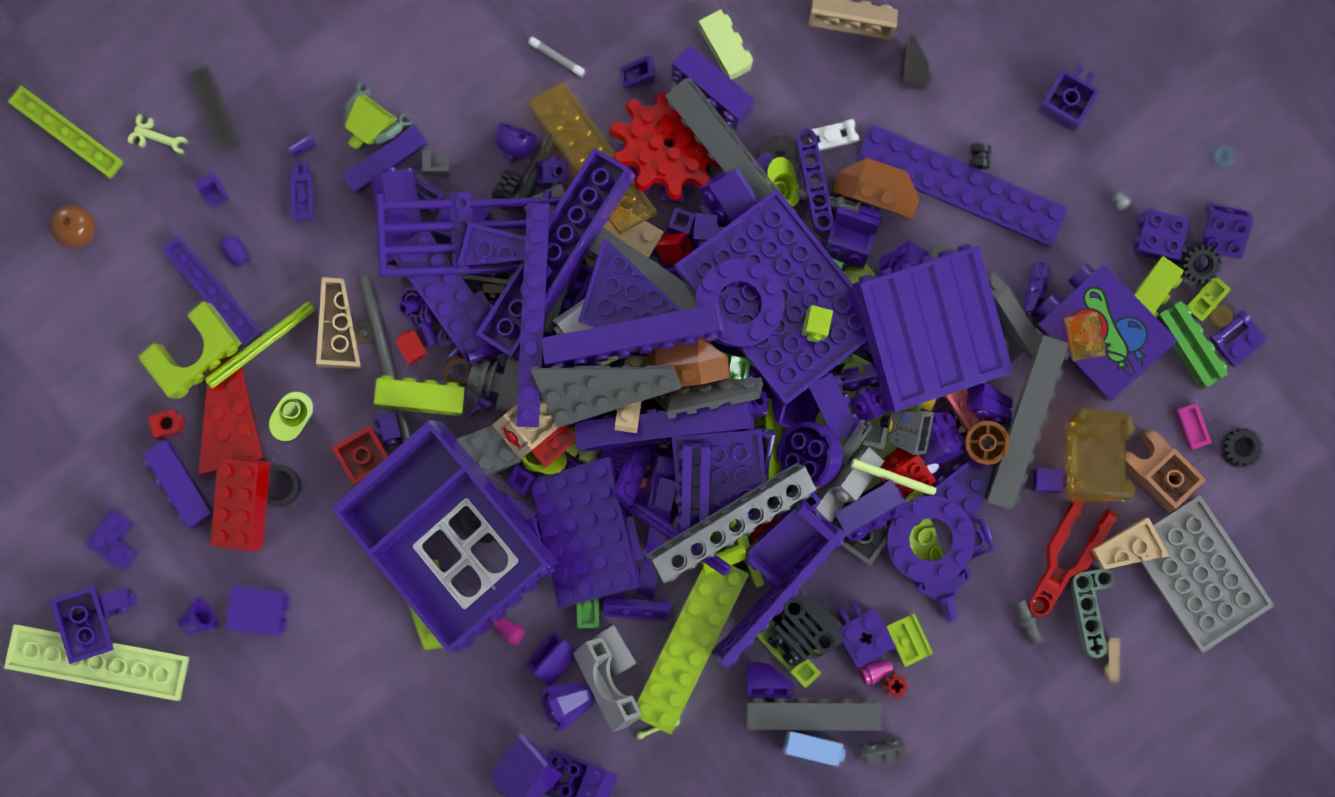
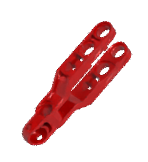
M1080 492L1074 497L1046 546L1047 568L1028 603L1031 613L1035 616L1047 615L1052 610L1070 577L1089 568L1094 559L1091 550L1104 542L1117 518L1116 513L1106 509L1071 569H1061L1058 567L1057 555L1071 532L1069 530L1072 524L1081 515L1080 510L1089 498Z

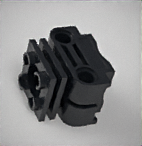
M800 591L793 599H789L784 604V609L779 615L774 616L777 624L765 634L768 638L767 642L783 654L782 658L787 664L794 667L805 662L808 657L818 659L834 650L844 640L837 632L842 626L837 618L825 611L820 600L812 592L804 597Z

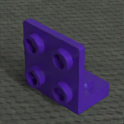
M1207 203L1205 212L1208 216V221L1201 243L1216 249L1217 253L1222 256L1241 259L1254 221L1250 211Z

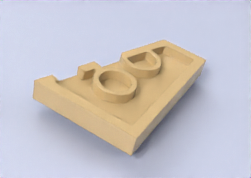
M1147 517L1091 550L1101 569H1109L1169 556L1150 519Z

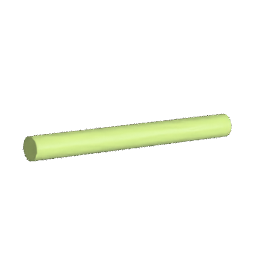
M857 459L852 460V468L889 481L893 480L895 483L932 496L935 495L936 488Z

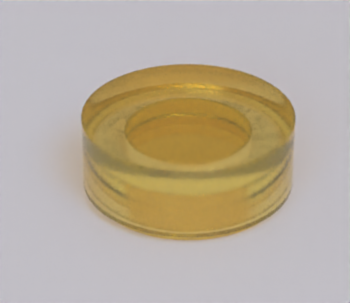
M1217 306L1209 314L1211 324L1217 328L1226 327L1233 319L1231 310L1226 306Z

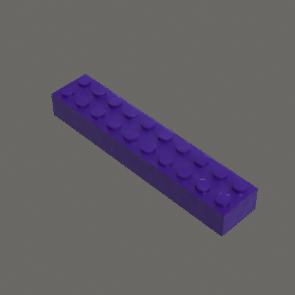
M593 148L549 218L545 319L636 176L630 168L596 148ZM524 261L520 263L476 333L477 336L517 361L520 358Z

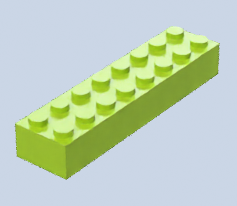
M731 565L727 575H721L717 571L705 575L702 568L636 703L642 714L639 718L640 720L670 735L672 734L749 575L748 573Z

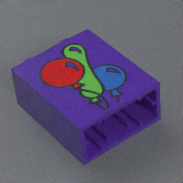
M1086 263L1067 280L1075 288L1072 293L1062 301L1054 292L1035 310L1043 318L1036 327L1044 335L1068 342V347L1071 348L1068 360L1107 401H1113L1178 340L1105 264L1094 270Z

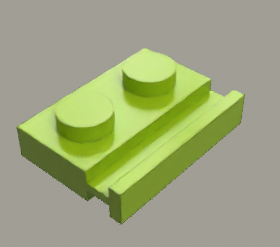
M915 613L885 626L896 645L895 650L903 667L933 654Z

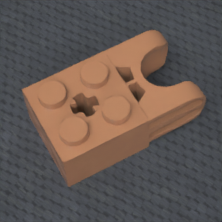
M1147 429L1142 434V441L1149 450V458L1144 460L1136 457L1131 452H1123L1118 456V461L1168 513H1171L1206 479L1156 431ZM1170 478L1174 480L1173 483L1169 481Z

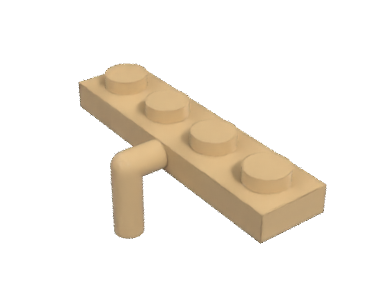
M631 355L625 358L624 366L642 367L647 357ZM641 401L617 409L615 430L637 433Z

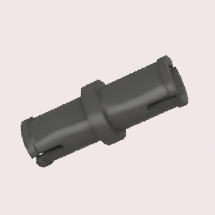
M1026 599L1012 604L1021 621L1019 624L1021 628H1024L1030 644L1033 645L1044 640L1036 624L1037 619L1035 616H1032Z

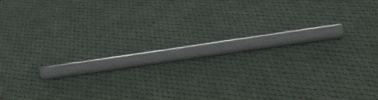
M370 276L360 277L359 281L384 375L393 376L394 380H397ZM394 410L403 444L411 436L405 411Z

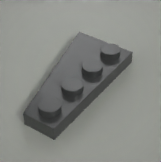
M761 377L735 380L725 379L701 385L683 386L672 393L667 410L668 418H676L677 413L686 411L687 415L697 413L696 409L708 406L710 410L716 409L725 402L733 405L760 399L763 386Z

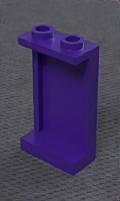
M799 500L746 549V562L752 569L759 570L768 583L771 584L773 582L778 587L781 585V578L824 538L830 540L835 536L834 525L806 500Z

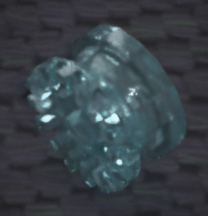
M1227 146L1220 147L1213 154L1214 163L1219 165V167L1228 166L1235 158L1234 151ZM1226 152V156L1229 159L1222 161V156H1220L1219 154Z

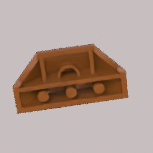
M865 158L839 171L832 189V193L861 201L864 204L913 220L920 200L907 171L869 158Z
M704 339L696 340L697 343L692 345L675 344V347L671 349L654 348L642 364V367H646V365H673L682 384L681 387L701 385L731 377L727 355L720 352Z

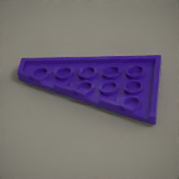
M603 239L579 316V323L600 327L682 311L608 240Z

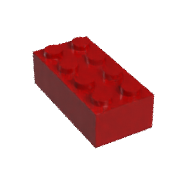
M235 457L218 458L210 546L243 551L263 549L270 462Z

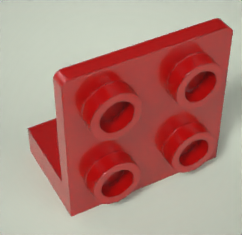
M900 447L887 455L880 467L930 486L936 482V479L919 454H911ZM879 477L884 484L889 482V480ZM896 483L904 498L915 491L912 488Z

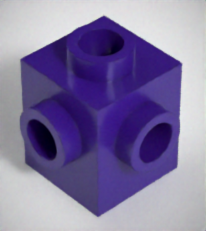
M549 156L547 161L536 162L537 183H549V187H555L559 184L562 185V182H569L571 169L568 160H560V156Z
M865 387L857 391V396L850 400L859 420H865V422L888 412L878 387L871 390Z

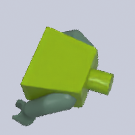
M363 83L357 85L358 92H355L345 104V128L353 133L348 144L359 150L363 142L369 145L381 144L392 139L403 128H410L413 121L410 120V122L404 123L402 120L407 117V114L404 113L400 116V121L396 122L398 118L369 98L371 95L370 86L366 91H361L364 88Z

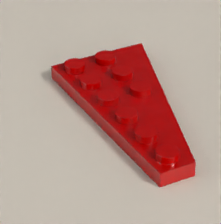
M239 350L234 355L221 361L222 364L218 368L237 355ZM243 367L239 368L214 388L207 384L198 475L217 471L218 458L264 459ZM215 369V370H213V371L210 370V371L208 372V376H209L210 374H212L214 371H216L217 369Z

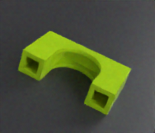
M203 301L187 314L204 340L203 353L195 364L182 368L174 361L163 345L153 343L138 356L139 360L169 398L180 399L189 392L188 389L191 386L202 382L205 379L204 375L210 370L217 369L222 364L221 361L226 357L234 355L242 344L211 303Z

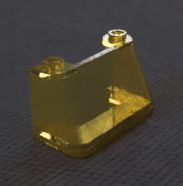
M1080 408L1069 419L1066 428L1067 501L1118 502L1129 501L1134 496L1135 486L1130 479H1126V439L1133 434L1135 427L1134 422H1132V414Z

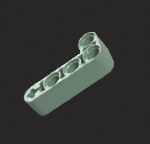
M1108 569L1081 572L1071 576L1069 579V588L1082 651L1090 658H1100L1107 650L1095 590L1106 589L1113 585L1115 577ZM1100 573L1106 575L1107 581L1104 585L1098 581ZM1079 577L1085 580V587L1083 589L1079 588L1076 584ZM1084 598L1090 603V607L1086 611L1081 607V601ZM1088 620L1094 623L1092 632H1088L1085 628ZM1095 635H1096V637H1097V638H1092V639H1088V638H1087V636H1095ZM1098 645V649L1095 651L1090 650V647Z

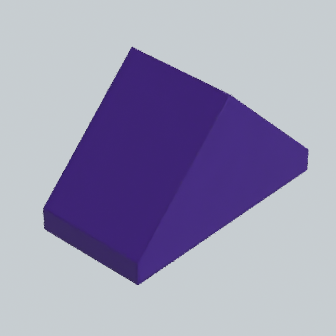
M647 55L619 67L622 88L655 84L652 55Z

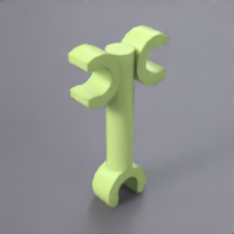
M141 114L136 117L137 126L128 137L130 144H133L136 138H140L139 146L143 148L146 145V137L173 147L178 154H184V151L178 148V144L181 142L188 144L184 137H176L174 139L149 130L153 127L154 120L149 118L146 124H142L144 117Z

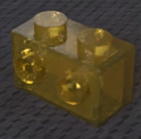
M1097 312L1064 318L1073 362L1106 356L1105 342L1102 339L1100 330L1101 322Z

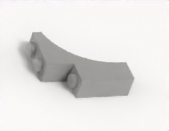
M870 447L858 449L851 458L850 463L817 494L821 502L815 509L830 523L836 517L835 513L841 510L845 503L857 501L874 477L872 474L852 468V460L857 459L879 468L883 464L884 460Z

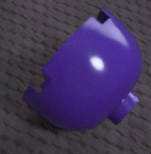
M499 123L495 136L496 146L504 153L503 157L513 161L516 160V157L525 158L531 155L539 140L536 134L520 127L514 128L507 123Z

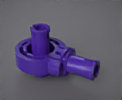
M413 286L405 288L400 295V303L397 306L398 312L411 321L413 328L419 329L425 347L438 343L432 327L433 321H435L434 315Z

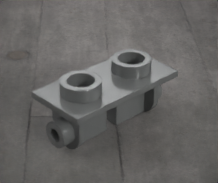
M889 737L883 741H868L858 745L861 752L862 764H867V766L882 763L881 755H885L886 762L901 760L902 757L906 756V746L902 737Z

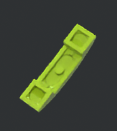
M771 619L767 629L759 632L756 637L806 688L821 672L809 659L796 667L784 661L782 658L783 654L777 648L774 649L767 642L768 638L765 636L776 625Z

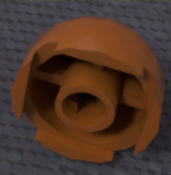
M65 205L59 208L51 218L50 230L54 239L65 247L81 248L87 245L95 235L96 222L93 215L78 205Z
M989 420L980 421L967 432L965 447L969 456L976 462L985 465L995 464L1008 453L1010 447L1009 435L999 423Z

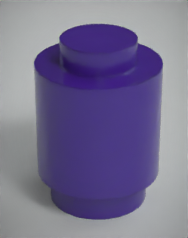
M230 234L220 241L221 245L219 248L231 265L234 264L238 268L250 260L249 251L237 235L232 237Z

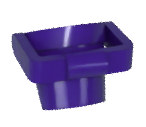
M983 518L972 521V524L979 522L981 531L974 527L975 546L973 558L995 549L992 540L994 538ZM987 541L989 549L981 551L984 542Z
M202 597L190 601L189 609L178 620L180 629L187 635H193L202 630L209 633L219 627L213 609L205 603Z

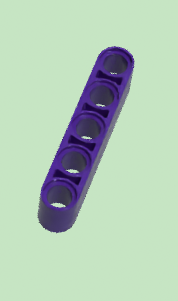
M804 128L797 135L796 148L812 227L817 234L825 235L832 228L833 215L817 137L813 130ZM802 137H809L812 142L810 144H803L800 139ZM807 157H812L815 159L816 163L814 165H808L805 162V159ZM817 178L820 184L813 186L809 183V179ZM820 198L824 201V205L821 207L815 206L813 200ZM825 219L829 225L822 228L818 225L817 221Z

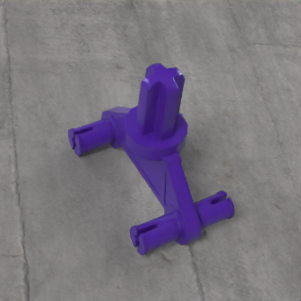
M965 567L958 575L945 582L935 584L920 583L914 580L912 582L917 591L934 598L938 604H941L946 622H953L958 618L954 605L956 595L965 581L970 580L971 574L969 569Z

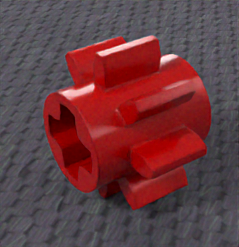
M893 672V678L884 677L887 683L881 688L887 689L886 697L894 694L895 700H899L900 694L907 696L905 687H909L910 684L904 683L905 675L897 678L896 672ZM894 680H896V683L901 684V688H898L896 693L894 689H891Z

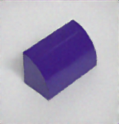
M553 630L525 662V665L547 685L551 686L575 659L573 653L576 650Z

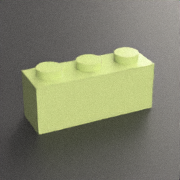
M720 9L701 19L698 23V28L724 74L733 80L751 70L753 58L748 50L745 51L741 45L743 43L742 38L738 32L734 33L731 27L733 24L728 14L724 15Z

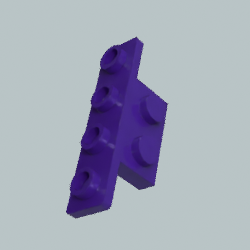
M958 460L949 467V472L945 475L940 474L935 478L936 482L931 485L936 488L935 496L946 497L955 503L960 502L967 496L954 478L970 466L968 461L960 462ZM931 518L932 523H934L937 520L935 518Z

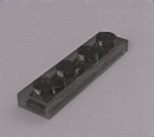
M207 65L188 73L220 151L223 152L242 144L210 67Z

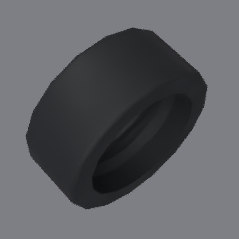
M284 465L270 466L269 478L276 473L286 474L292 482V489L282 499L273 498L268 493L267 503L275 507H285L292 504L298 498L301 491V481L293 469Z

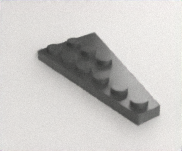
M673 365L622 366L620 368H610V366H575V368L552 366V368H540V366H532L531 368L532 375L557 428L681 389L682 386Z

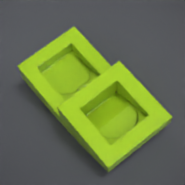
M1212 277V281L1207 282L1188 304L1191 312L1202 322L1231 290L1218 277L1215 279Z

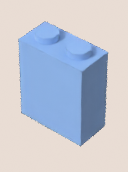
M787 730L782 752L796 757L839 766V762L843 763L846 749H843V744L840 742Z

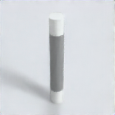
M531 37L528 44L578 76L582 77L584 75L585 69L536 38Z

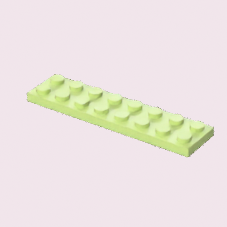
M14 624L4 668L180 701L190 657L113 643L114 650L69 664L60 632Z

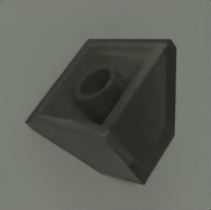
M910 34L904 46L899 88L925 91L927 85H931L933 73L929 72L930 64L916 37Z

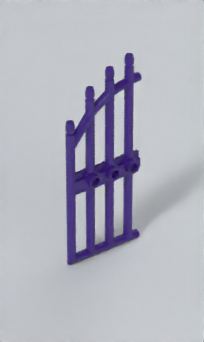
M552 190L543 191V197L472 199V192L449 193L450 200L384 201V194H376L379 277L515 273L519 267L516 264L517 262H505L495 265H457L468 222L494 229L526 228V220L473 221L472 208L527 207V203L557 206L562 198L551 197ZM450 208V222L385 223V210ZM451 231V244L386 246V232ZM452 253V266L387 268L388 254Z

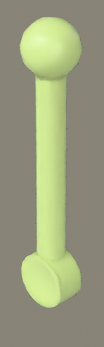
M654 727L644 732L638 731L636 737L641 740L645 735L660 729Z

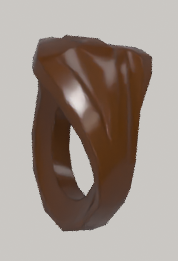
M462 355L450 358L443 368L445 380L458 384L466 383L472 364L469 365ZM462 363L467 369L465 376L460 380L451 379L448 375L449 368L455 364L459 365Z

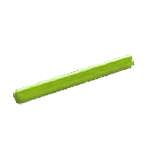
M309 302L303 304L206 377V383L211 388L217 386L315 311L312 304Z

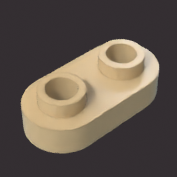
M1110 638L1109 642H1106L1107 650L1105 655H1109V664H1105V677L1109 678L1110 682H1119L1120 638Z

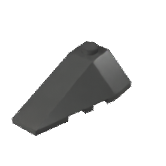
M993 272L988 277L1001 328L1031 358L1034 355L1040 336L1013 289L998 273Z

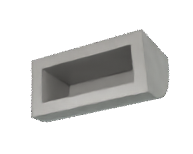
M614 625L592 638V640L600 637L604 638L612 654L610 671L614 677L636 664Z

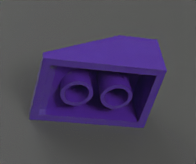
M97 585L50 599L69 664L114 650Z

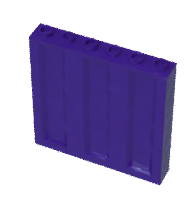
M970 243L957 246V251L951 252V249L938 252L939 256L932 258L931 255L919 258V263L913 265L912 262H906L898 265L899 269L892 271V268L878 271L879 275L872 277V274L859 277V282L852 284L887 411L898 412L1013 373L980 246H971Z

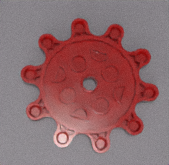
M660 91L656 94L653 107H645L639 101L632 99L625 105V110L630 115L631 122L627 124L615 122L610 125L608 132L612 137L623 142L624 149L616 152L612 158L625 166H631L636 169L638 175L635 178L634 186L637 190L646 191L652 184L659 183L665 187L666 195L669 199L679 200L682 196V186L684 184L691 183L700 188L710 180L706 173L708 167L721 168L717 162H714L709 157L706 147L697 142L692 129L687 128L682 123L681 115L668 105V99L665 96L668 94L666 91ZM672 140L674 147L669 148L664 145V141Z

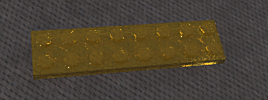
M565 82L528 101L529 108L576 174L593 148L600 150L611 158L615 154ZM634 179L608 219L619 235L656 215L657 210L644 192L635 188Z

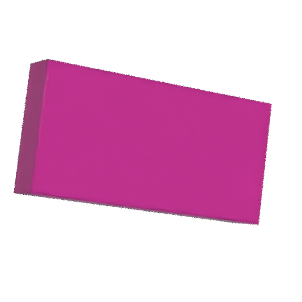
M1197 402L1175 410L1190 451L1212 443Z

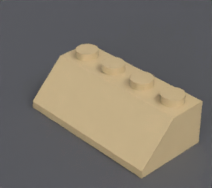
M812 0L808 26L891 40L897 27L898 10L893 9L889 5L875 6L867 1L858 3L851 0Z

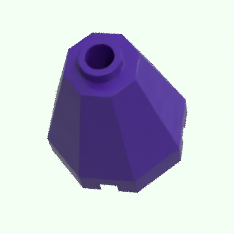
M586 683L548 686L539 690V694H544V697L541 698V703L550 724L554 722L556 724V727L553 728L555 732L567 728L594 705L593 699L595 697Z

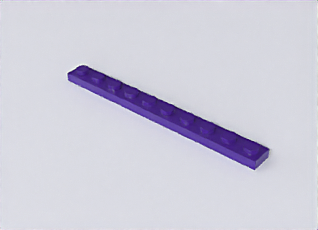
M527 203L516 427L539 428L541 392L532 375L531 368L532 366H540L542 368L543 348L541 338H544L550 204Z

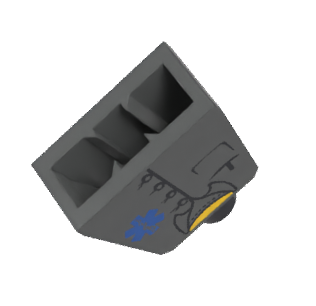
M915 410L891 412V417L886 415L882 417L880 426L881 428H888V442L914 455L926 454L934 413Z

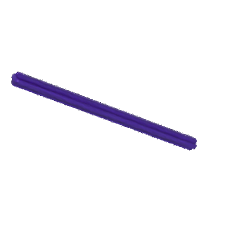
M565 453L567 457L566 469L582 465V463ZM634 500L633 505L630 507L623 505V508L670 540L681 534L680 530L636 500ZM698 543L692 545L691 552L697 549ZM717 555L701 560L721 575H727L731 569V565Z

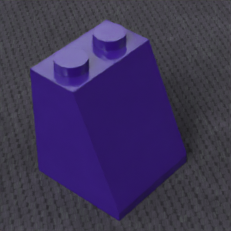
M521 733L490 777L495 782L492 786L501 795L504 793L507 797H541L563 775L541 749Z

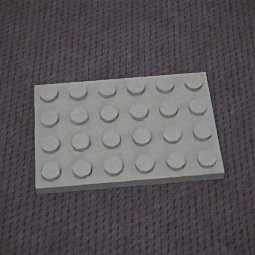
M1201 495L1196 496L1153 524L1169 556L1140 561V564L1200 653H1204L1275 606Z

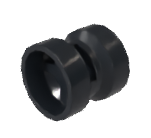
M982 143L971 144L970 153L972 158L969 160V167L979 170L989 169L991 165L989 155L991 154L992 146Z

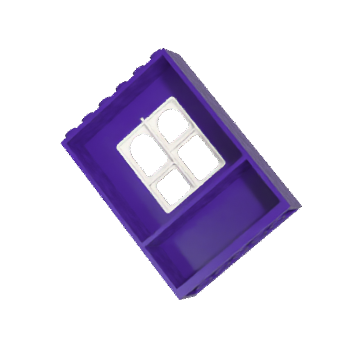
M428 420L331 508L448 653L453 651L458 653L462 649L464 651L474 643L473 638L485 634L490 629L489 624L502 619L507 614L505 612L506 609L518 605L523 600L521 596L535 590L540 585L538 581L544 577L548 578L556 571L554 567L559 563L442 421ZM464 506H468L481 521V526L466 540H462L449 525V520ZM437 530H442L462 555L461 559L446 572H442L422 548L423 543ZM487 533L493 535L508 555L507 567L500 573L494 574L486 570L471 551V547ZM467 565L472 566L477 572L482 584L480 591L473 597L462 596L451 583L452 578Z

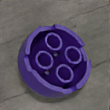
M799 422L792 428L787 429L781 436L777 447V462H780L782 471L795 463L801 464L806 467L815 488H819L830 483L841 468L843 459L842 446L837 435L827 426L816 422Z

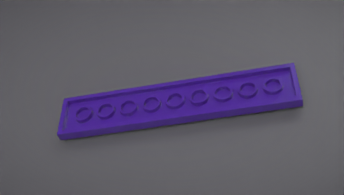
M871 124L855 161L857 163L865 158H869L907 171L916 191L1049 248L1053 246L1068 210L1063 205L979 169L969 167L965 163L874 124Z

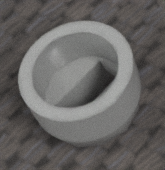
M1118 192L1112 199L1113 207L1120 211L1125 210L1132 203L1121 192Z

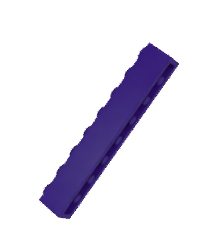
M717 304L545 337L541 338L545 365L549 368H552V366L566 368L567 365L572 364L574 366H584L588 361L593 360L605 362L609 360V357L613 356L625 358L631 356V353L639 352L640 354L650 353L654 348L671 349L675 347V344L680 343L692 345L697 343L696 340L701 339L713 341L717 340L718 336L724 335L721 310Z
M749 401L733 405L723 403L719 408L710 410L709 406L696 409L697 413L687 415V411L677 413V417L671 419L668 418L667 411L659 412L657 409L646 410V414L639 415L637 433L615 430L616 415H605L603 419L598 420L590 417L582 420V422H575L576 446L578 450L588 452L670 442L674 436L754 430L753 405Z

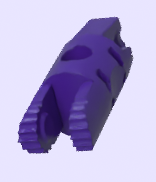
M1036 260L1029 277L1023 308L1031 316L1038 315L1035 310L1045 299L1050 273V263L1048 261Z

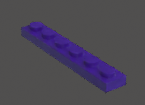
M179 236L162 249L200 295L215 307L246 347L263 334L260 328Z

